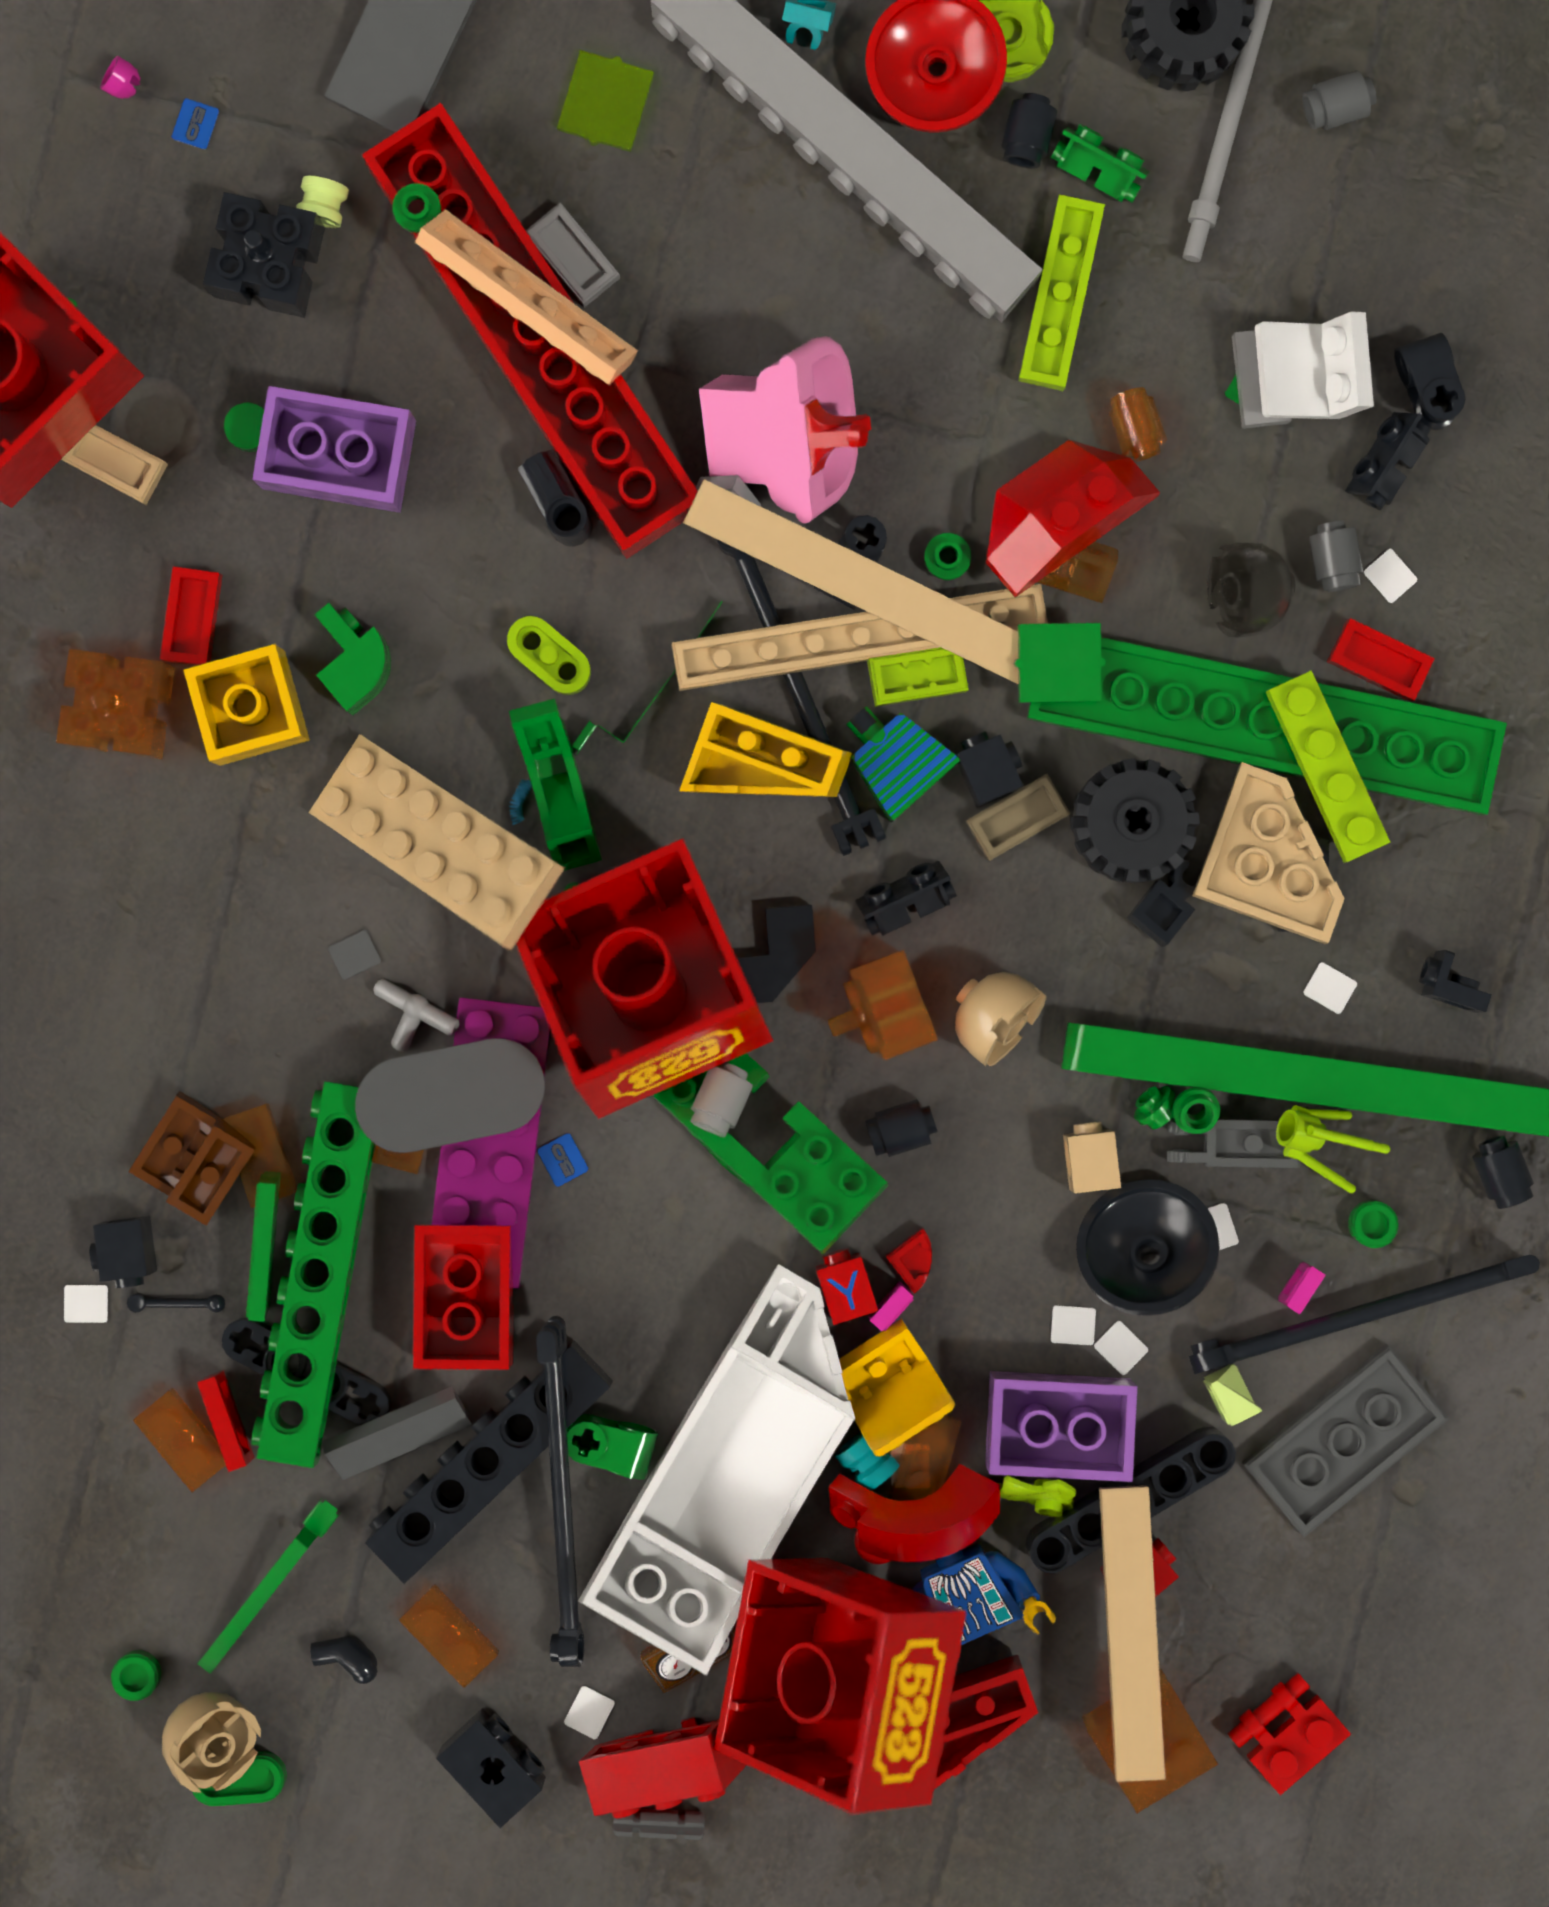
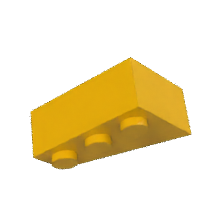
M711 702L679 791L691 793L837 797L853 753L731 707Z

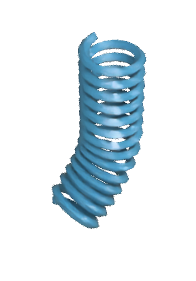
M521 779L520 785L514 791V797H511L514 801H510V803L514 805L509 807L517 808L509 810L512 812L510 815H513L510 818H514L511 820L513 825L525 819L522 812L523 800H526V794H529L528 791L532 788L531 781L528 779L527 781Z

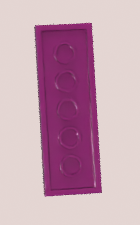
M459 997L457 1011L459 1027L455 1032L453 1046L495 1038L517 1042L536 1057L543 1070L545 1079L551 1028L542 1007ZM542 1103L534 1117L524 1126L514 1131L443 1145L440 1151L431 1225H511L513 1288H519L521 1282Z

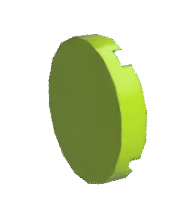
M979 0L997 19L1005 38L1007 69L1004 82H1015L1030 77L1043 66L1053 45L1054 23L1049 8L1042 0Z

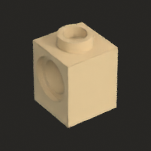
M1102 1122L1075 1124L1073 1125L1074 1133L1063 1134L1068 1183L1071 1192L1083 1193L1121 1188L1115 1131L1110 1129L1102 1130Z

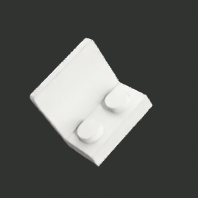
M1348 312L1322 324L1263 321L1255 325L1261 405L1264 417L1341 419L1374 406L1366 312Z

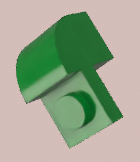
M328 603L314 615L345 651L316 676L341 706L351 715H355L384 688L391 669L390 650L385 638L375 627H372L360 638L358 633L364 628L346 607L338 612L335 607Z

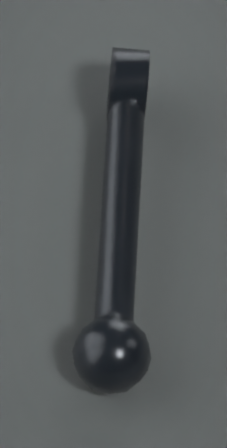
M136 1293L127 1300V1307L135 1313L141 1312L145 1308H208L210 1311L218 1313L225 1308L226 1304L225 1299L218 1294L210 1296L209 1299L146 1298L145 1295Z

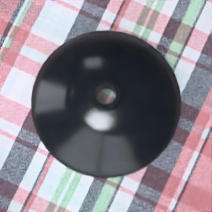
M1153 1179L1122 1184L1121 1188L1112 1189L1101 1196L1083 1218L1076 1243L1077 1260L1081 1273L1093 1293L1103 1302L1119 1311L1142 1316L1172 1312L1195 1299L1213 1277L1220 1252L1217 1227L1205 1204L1192 1192L1177 1184ZM1148 1254L1159 1256V1260L1154 1264L1143 1262V1259Z

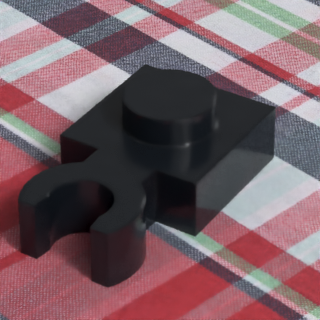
M1186 860L1175 870L1170 871L1168 877L1169 886L1160 879L1154 882L1127 916L1131 922L1161 947L1170 943L1195 911V908L1185 901L1187 898L1192 897L1197 884L1196 881L1193 886H1190L1183 880V872L1190 864Z

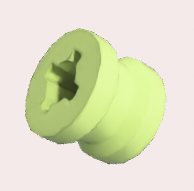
M304 176L301 183L304 196L302 202L298 203L296 208L316 212L326 228L341 227L343 217L339 210L341 203L347 200L349 189L343 184L327 178Z

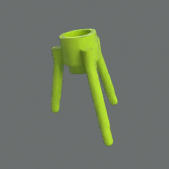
M1294 1105L1292 1109L1283 1113L1277 1125L1276 1138L1278 1143L1285 1147L1283 1150L1284 1156L1299 1160L1349 1193L1356 1191L1355 1185L1307 1153L1312 1150H1319L1326 1140L1384 1154L1390 1152L1389 1145L1328 1130L1325 1124L1320 1121L1349 1120L1352 1118L1350 1111L1307 1109Z

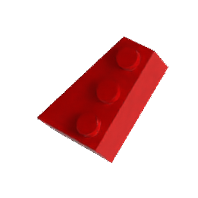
M1018 1654L954 1677L944 1732L943 1751L939 1759L934 1790L950 1777L954 1776L955 1778L966 1769L967 1764L988 1748L991 1750L1038 1714Z
M696 1717L681 1720L682 1729L654 1734L653 1729L595 1745L579 1760L594 1816L612 1813L613 1818L630 1816L638 1812L640 1807L655 1805L656 1810L669 1809L679 1805L683 1799L697 1797L699 1802L717 1799L726 1793L725 1789L747 1765L714 1750L719 1719L698 1725Z

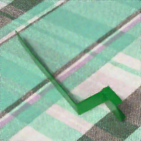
M723 601L720 602V604L718 605V607L716 608V610L714 611V613L712 614V616L710 617L707 624L705 625V627L703 628V630L697 638L700 637V635L702 634V632L704 631V629L706 628V626L708 625V623L710 622V620L712 619L715 612L717 611V609ZM676 669L668 678V680L660 689V691L657 693L655 698L649 704V706L641 715L636 724L633 726V728L631 729V731L629 732L624 741L620 740L600 725H594L589 721L583 729V731L578 736V738L576 739V741L574 742V744L572 745V747L578 751L576 756L578 755V753L580 752V750L587 742V740L589 739V737L591 736V734L597 726L605 732H607L608 734H610L611 736H613L621 743H624L630 735V733L632 732V730L637 725V723L640 721L642 716L645 714V712L651 706V704L659 695L661 690L667 684L669 679L675 673Z
M321 1498L303 1521L305 1527L288 1546L198 1662V1665L211 1674L318 1536L323 1537L341 1514V1512L336 1514L338 1509L327 1500L322 1503L321 1500L323 1498Z

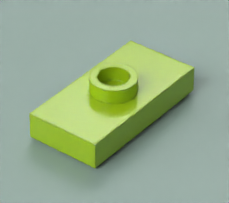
M942 647L867 660L875 707L964 693L969 690L963 658Z

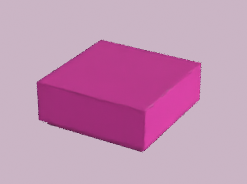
M1300 1262L1279 1294L1278 1301L1296 1313L1301 1314L1326 1275L1313 1266Z
M899 1281L877 1305L878 1311L868 1315L869 1320L879 1330L886 1331L914 1300L912 1292Z

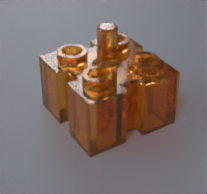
M69 649L64 687L74 690L75 695L73 707L61 705L56 743L70 748L107 752L108 741L114 742L113 751L129 756L162 760L167 723L156 718L158 703L170 705L175 668L163 661L126 656L124 668H119L120 660L108 654Z
M904 950L847 971L850 980L842 984L853 1010L827 1020L834 1037L860 1028L868 1052L870 1054L878 1052L883 1060L938 1040Z

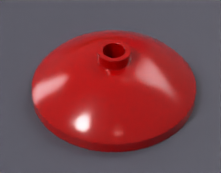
M897 0L884 11L872 29L866 48V74L876 101L895 121L908 128L922 132H947L966 126L976 120L996 99L1006 75V42L997 19L979 0ZM936 62L943 63L947 67L946 71L940 76H934L929 72L931 65Z

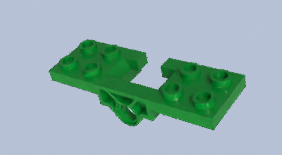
M747 1053L726 1062L748 1073L746 1081L753 1085L751 1090L753 1094L770 1077L768 1072ZM708 1071L652 1095L687 1128L688 1132L724 1168L755 1194H758L822 1255L888 1186V1182L799 1101L783 1117V1121L795 1134L763 1165L728 1132L726 1137H721L691 1123L694 1114L691 1107Z

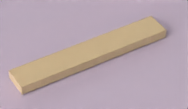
M1147 1485L1099 1488L1115 1779L1117 1782L1165 1780L1149 1487Z

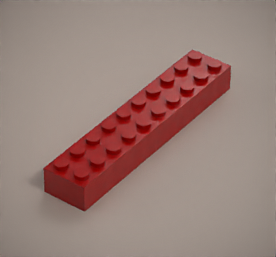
M439 103L362 154L370 173L392 206L396 194L403 187L414 183L430 187L440 200L441 213L444 210L450 212L573 303L442 103ZM413 200L408 206V211L412 214H419L423 211L425 203L421 200ZM410 232L416 241L419 233ZM420 247L624 557L628 559L681 524L698 490L622 375L620 374L610 384L592 375L579 362L561 349L552 346L546 338L523 321L514 318L508 310L485 293L473 288L467 280L445 264L435 260L429 252Z

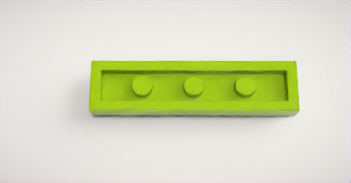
M1059 194L1018 378L1019 382L1064 391L1066 387L1105 204Z
M1312 670L1266 691L1267 697L1343 862H1349L1391 843Z

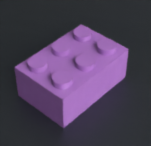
M268 386L252 480L263 490L401 513L416 420L408 409Z
M990 1371L985 1466L989 1474L1133 1482L1137 1385L1130 1378Z

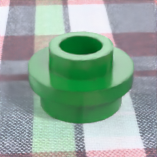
M414 183L403 187L398 191L393 200L394 217L398 224L409 232L419 233L424 225L441 213V203L437 194L424 184ZM413 200H421L425 203L423 211L419 214H412L408 211V206Z
M953 533L939 534L928 543L925 549V565L928 571L940 580L949 581L957 579L967 571L970 565V547L959 535ZM944 548H951L955 551L957 560L952 564H945L940 560L939 552Z
M1153 1086L1148 1088L1136 1100L1135 1120L1140 1125L1147 1124L1152 1130L1165 1125L1173 1118L1174 1091L1169 1086L1160 1088Z
M1201 1087L1189 1088L1180 1093L1175 1099L1172 1115L1178 1127L1183 1131L1191 1134H1202L1215 1126L1220 1116V1104L1211 1091ZM1197 1103L1203 1104L1202 1110L1199 1113H1188V1109L1192 1105Z

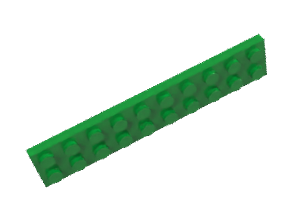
M1101 637V657L1106 660L1105 666L1101 667L1102 701L1030 702L1026 720L1235 764L1243 762L1260 769L1305 778L1266 694V691L1294 679L1292 677ZM1318 683L1368 792L1482 816L1488 815L1507 726L1506 722Z

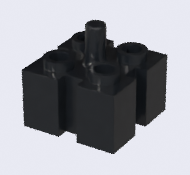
M224 192L215 228L225 241L223 250L211 247L203 285L217 299L250 306L252 296L257 295L268 310L305 318L313 281L305 271L304 266L306 261L315 264L318 262L325 226L316 212L280 204L277 216L271 215L261 200Z

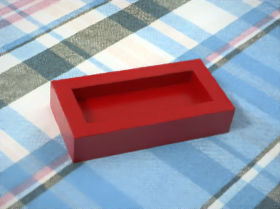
M173 566L160 653L162 661L195 666L211 662L222 574Z
M1349 618L1345 622L1327 663L1412 702L1415 701L1435 658Z
M222 1370L204 1377L197 1382L227 1470L231 1472L247 1466L255 1457L225 1372Z

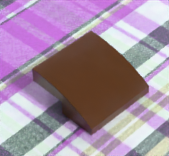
M179 1091L128 1172L168 1195L169 1197L166 1200L168 1204L207 1226L256 1147L222 1118Z

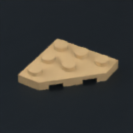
M1242 762L1238 767L1192 896L1317 942L1328 944L1345 898L1323 859L1324 855L1308 821L1305 822L1287 778Z

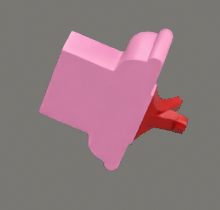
M828 336L814 338L783 356L779 361L763 370L759 376L721 375L699 388L709 476L738 475L744 483L766 485L773 502L784 511L794 513L798 521L804 524L809 523L830 508L846 493L855 473L858 447H865L868 442L871 419L867 414L856 415L850 364L839 343Z

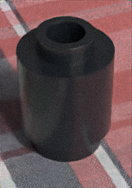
M1025 93L1023 98L1012 101L1001 145L1005 150L1003 159L1006 162L1018 167L1034 169L1039 168L1041 159L1047 157L1058 112L1056 108L1050 105L1051 100L1048 97L1036 93Z
M918 1099L875 1112L876 1117L865 1120L876 1156L888 1153V1156L891 1157L930 1145L929 1135L938 1132L930 1106L920 1108Z
M1505 1135L1478 1144L1480 1152L1473 1155L1472 1158L1488 1199L1494 1200L1498 1209L1521 1204L1534 1196L1530 1188L1534 1182L1518 1141L1507 1142Z

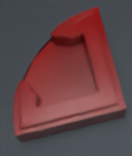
M922 1227L885 1255L914 1294L926 1282L932 1265L931 1242Z

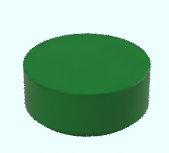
M245 402L234 406L227 413L224 421V431L228 440L239 450L245 452H256L258 450L264 409L257 404Z
M1367 1200L1359 1203L1351 1211L1348 1227L1352 1237L1358 1243L1370 1248H1381L1388 1245L1395 1238L1398 1231V1218L1394 1210L1387 1204L1376 1200Z
M133 1650L124 1654L115 1663L111 1672V1682L114 1690L119 1696L130 1701H139L147 1698L157 1688L161 1680V1667L158 1660L152 1654L143 1650Z

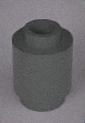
M1355 70L1313 84L1312 90L1304 92L1302 95L1307 121L1313 130L1320 127L1324 130H1329L1369 117L1371 105L1376 104V92L1369 76L1363 78L1362 74Z
M1343 520L1318 525V534L1309 537L1316 582L1322 583L1323 592L1325 593L1360 586L1359 574L1363 573V566L1356 528H1346L1345 521Z

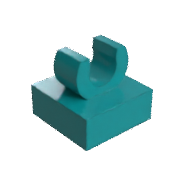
M786 0L782 20L791 22L786 31L787 43L793 44L797 29L804 27L809 29L813 36L810 49L816 50L822 41L823 31L828 32L833 22L837 3L826 0Z

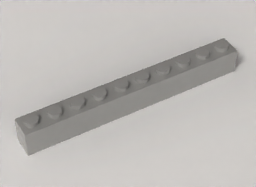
M651 0L652 17L654 18L652 23L665 38L672 42L676 38L690 49L687 53L691 60L703 71L709 72L713 69L725 80L723 86L732 97L741 103H744L747 99L760 111L758 117L771 131L779 134L782 130L795 141L793 147L804 160L812 165L816 161L819 162L830 172L828 178L837 189L845 195H850L853 192L865 203L863 207L865 212L881 226H885L888 223L901 234L899 241L910 253L917 257L924 254L936 265L934 271L937 276L950 287L955 288L958 284L971 296L969 299L970 304L981 315L988 319L994 316L1002 323L1038 282L1043 270L736 0Z

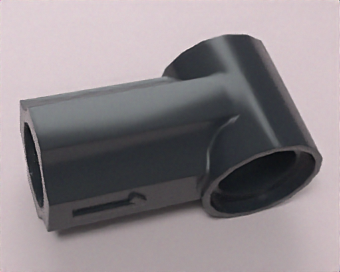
M551 449L539 452L526 459L518 467V471L553 536L559 543L565 546L583 544L592 532V519L555 451ZM574 511L581 515L578 526L573 530L562 531L558 529V520L564 513Z

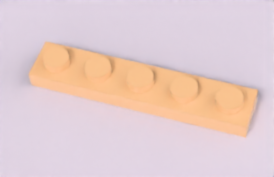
M444 210L421 228L415 241L416 244L429 252L435 260L445 264L467 280L473 288L485 293L508 310L514 318L523 321L546 338L552 346L561 349L579 362L592 375L610 384L631 365L638 350L447 210Z

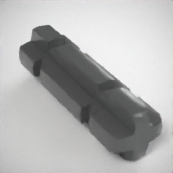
M641 1808V1813H634L623 1818H613V1833L616 1836L632 1837L633 1833H639V1837L677 1839V1835H684L685 1840H701L705 1831V1815L701 1811H686L685 1815H678L679 1810Z

